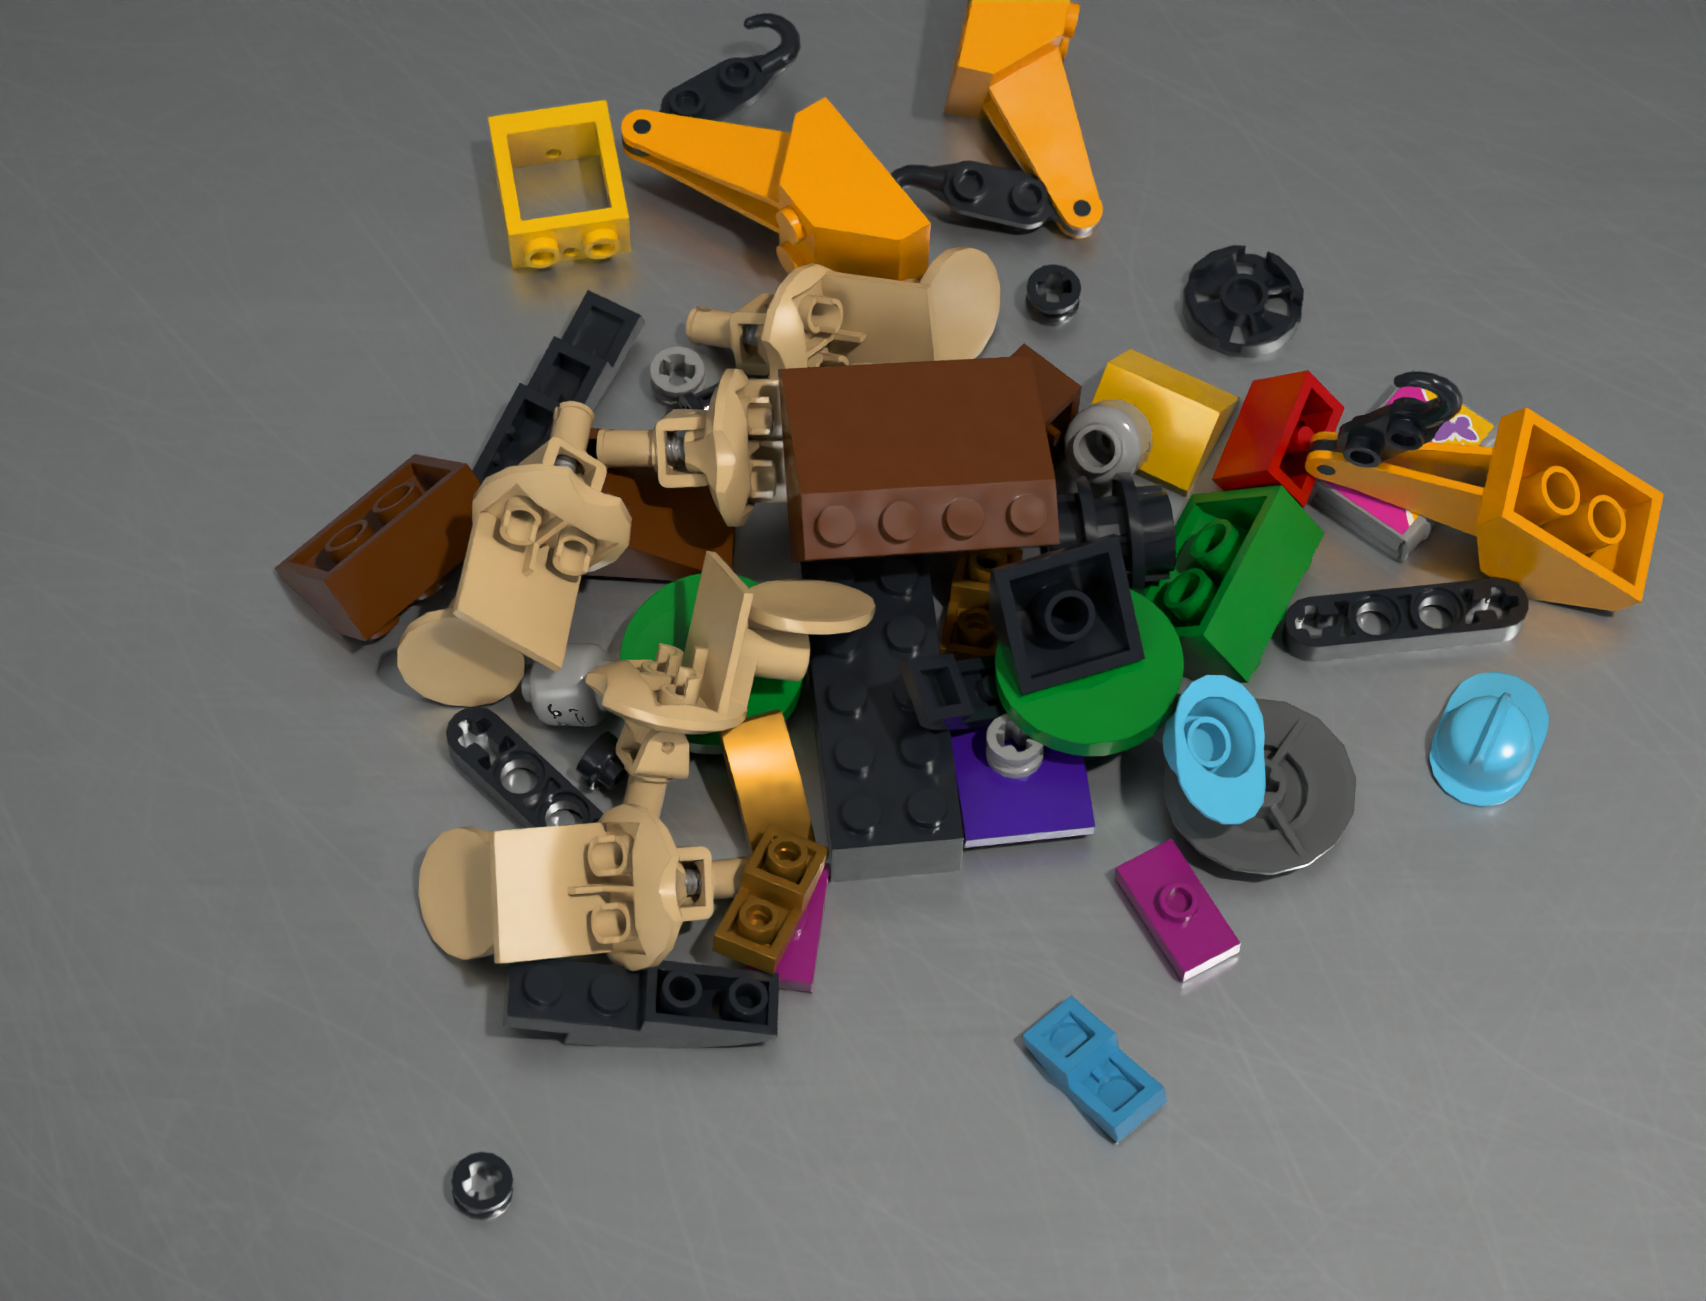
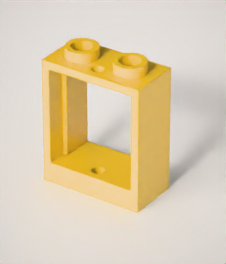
M607 100L488 117L492 155L512 269L529 266L532 268H545L556 262L583 258L606 259L617 253L631 251L629 215ZM600 156L609 208L521 221L512 168Z

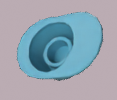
M1497 671L1479 673L1461 682L1450 697L1433 736L1429 754L1433 776L1444 792L1461 803L1478 807L1499 805L1517 795L1529 779L1547 736L1549 715L1545 701L1533 686L1517 676Z
M1225 675L1203 676L1191 682L1179 696L1176 711L1167 721L1163 733V754L1170 769L1178 776L1179 785L1187 799L1205 817L1220 824L1239 825L1257 814L1264 803L1266 788L1265 733L1262 713L1255 698L1241 683Z

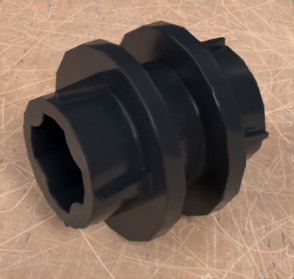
M1129 472L1116 473L1113 476L1111 496L1093 498L1086 477H1072L1069 482L1068 493L1057 495L1060 544L1039 548L1040 555L1116 534L1119 538L1131 590L1143 595L1145 582L1170 579L1169 572H1173L1176 565V535L1170 499L1165 490L1162 491V484L1135 487L1133 477Z

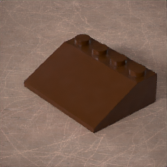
M1032 356L778 370L791 563L1041 548L1060 544L1056 479Z

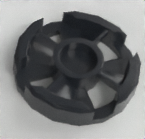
M1232 245L1211 251L1194 264L1183 291L1182 313L1191 333L1212 350L1230 357L1254 358L1275 352L1292 339L1302 318L1304 289L1295 270L1280 256L1267 251L1266 258L1257 254H1246V246ZM1236 267L1254 268L1253 275L1238 274ZM1286 292L1290 303L1289 316L1266 310L1269 295ZM1199 293L1216 299L1197 302L1195 294ZM1235 326L1252 327L1254 335L1245 344L1230 342Z

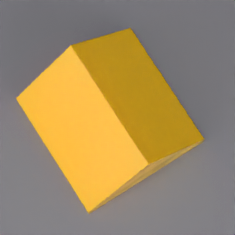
M1129 349L1108 361L1091 405L1104 399H1121L1135 405L1146 416L1150 424L1153 446L1148 460L1134 474L1157 485L1162 484V487L1187 497L1239 406L1240 398L1133 349Z

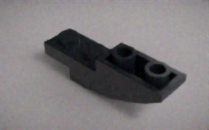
M551 958L510 962L506 964L503 1026L565 1033L564 1043L602 1047L702 1048L773 1041L777 1037L779 973L771 975L763 971L665 960L658 966L649 967L641 971H630L623 966Z

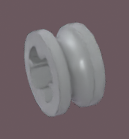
M681 346L668 347L660 351L652 359L650 365L651 391L655 399L665 407L680 409L678 403L679 395L685 392L696 394L705 389L704 362L699 354L690 348ZM671 371H685L684 384H670V379L672 378Z
M1003 714L993 720L988 727L986 736V758L989 766L996 773L1014 779L1027 777L1036 772L1043 761L1044 745L1025 734L1008 714ZM1013 739L1018 746L1026 745V750L1017 752L1012 745L1004 746V741Z

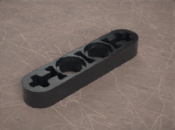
M1503 578L1311 596L1299 599L1289 607L1282 628V641L1285 648L1294 657L1303 661L1314 662L1501 643L1511 640L1519 634L1528 612V598L1525 591L1517 583ZM1497 601L1501 610L1509 611L1507 619H1498L1494 610H1487L1489 602ZM1465 603L1469 604L1468 615L1474 614L1471 624L1465 623ZM1431 604L1440 605L1451 613L1453 623L1442 629L1432 628L1421 620L1419 610ZM1377 611L1389 619L1391 629L1381 635H1371L1359 627L1357 617L1363 612ZM1341 615L1345 616V637L1340 635L1342 625H1336L1338 617ZM1313 620L1315 628L1322 630L1321 637L1310 638L1308 630L1301 629L1303 621Z
M477 706L464 708L456 713L448 722L446 736L450 757L454 763L523 828L547 826V819L552 813L560 809H571L578 812L584 819L583 823H596L604 814L505 721L488 708ZM469 731L476 736H480L484 732L487 733L488 746L497 756L492 766L489 753L479 744L472 743L466 747L464 734ZM515 768H528L539 777L538 783L527 793H512L502 785L503 778L507 772Z

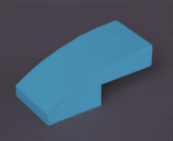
M1072 995L1022 1035L1026 1047L1051 1077L1117 1143L1167 1103L1164 1086L1120 1050L1116 1033Z

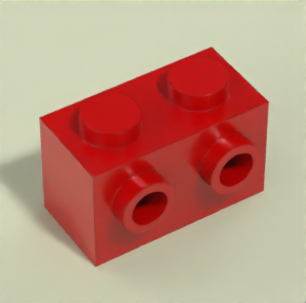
M1309 370L1252 381L1212 480L1223 491L1282 485L1302 508L1305 507L1316 480L1305 469L1311 438L1318 432H1335L1345 407Z

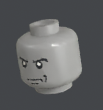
M1104 399L1081 410L1069 422L1064 436V454L1070 467L1080 477L1085 476L1089 482L1096 485H1112L1113 476L1116 473L1129 472L1131 475L1136 473L1148 460L1153 446L1152 429L1146 416L1135 405L1121 399Z
M567 643L562 669L555 672L535 660L533 664L526 665L522 679L523 697L526 702H532L536 716L547 725L584 727L598 725L605 719L609 710L602 705L603 698L585 683L586 676L596 666L615 662V660H610L608 653L598 644Z

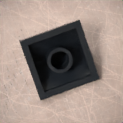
M1116 534L1107 535L990 570L988 617L1018 691L1022 695L1145 659L1120 542Z

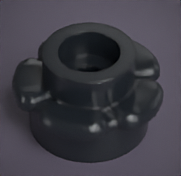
M610 731L601 734L590 745L576 767V771L588 780L587 788L589 790L599 789L602 785L606 786L609 790H613L629 774L625 770L622 761L616 755L615 748L618 738Z

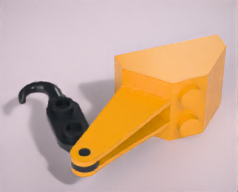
M968 0L943 113L975 119L987 115L1023 172L969 160L933 167L905 165L890 174L902 189L913 187L926 190L959 214L1018 228L1033 229L1043 225L1046 221L1053 220L1065 235L1075 239L1086 238L1096 230L1103 213V206L1095 185L1063 66L1069 40L1073 39L1080 4L1070 2V0Z
M764 13L756 14L744 20V27L748 30L758 27L775 30L781 38V43L775 49L764 55L726 59L668 91L662 99L661 109L658 112L639 109L630 112L624 117L621 123L622 147L628 157L665 173L779 233L780 245L777 246L776 252L781 265L788 274L795 268L813 263L839 273L904 281L910 278L921 280L928 269L930 221L826 97L797 112L791 132L722 122L756 103L777 74L786 70L796 60L801 48L800 35L794 24L783 16Z
M1423 371L1406 372L1394 378V385L1396 387H1419L1434 393L1437 398L1427 402L1411 397L1397 398L1392 404L1365 415L1355 416L1351 421L1344 423L1340 427L1339 433L1318 432L1311 438L1305 462V469L1310 475L1324 481L1355 489L1476 536L1480 571L1491 578H1503L1517 583L1525 591L1528 599L1609 611H1618L1642 602L1664 494L1527 407L1500 417L1494 447L1430 442L1434 439L1435 434L1443 423L1451 420L1460 412L1463 396L1457 385L1445 377Z

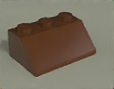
M414 454L274 569L283 581L340 634L363 641L377 639L391 631L400 620L398 614L412 602L426 599L439 591L447 581L445 575L465 560L473 526L472 501L481 483L467 463Z

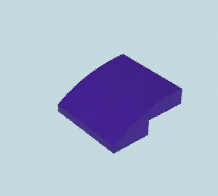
M989 726L950 730L964 848L1094 833L1095 821L1084 756L1067 754L1044 746L1043 761L1036 772L1023 778H1008L995 772L987 762L986 736ZM1013 739L1004 741V746L1012 745L1017 752L1026 750V745L1018 746Z

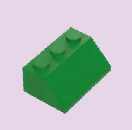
M1282 485L1192 494L1175 525V570L1169 572L1170 579L1145 582L1143 596L1153 602L1167 616L1180 639L1184 657L1183 677L1195 681L1206 675H1225L1239 683H1248L1251 675L1257 670L1261 662V656L1277 625L1284 618L1287 605L1302 576L1309 569L1312 557L1324 532Z

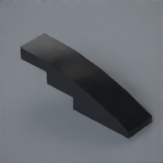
M590 290L586 292L561 339L556 336L553 337L528 385L519 383L472 470L481 484L487 477L507 467L519 466L520 462L549 440L551 425L554 422V410L556 406L560 407V403L566 401L580 402L594 411L645 324L640 314Z

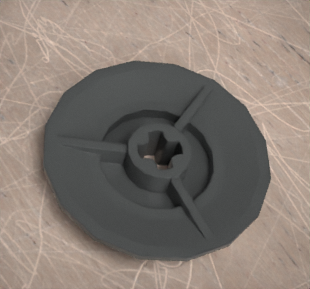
M1255 698L1262 713L1264 723V760L1267 786L1264 803L1257 814L1239 825L1220 824L1205 817L1189 802L1179 785L1178 776L1170 769L1167 761L1165 762L1163 795L1174 826L1199 854L1233 871L1274 875L1306 867L1337 845L1354 814L1356 775L1344 744L1319 718L1284 701Z

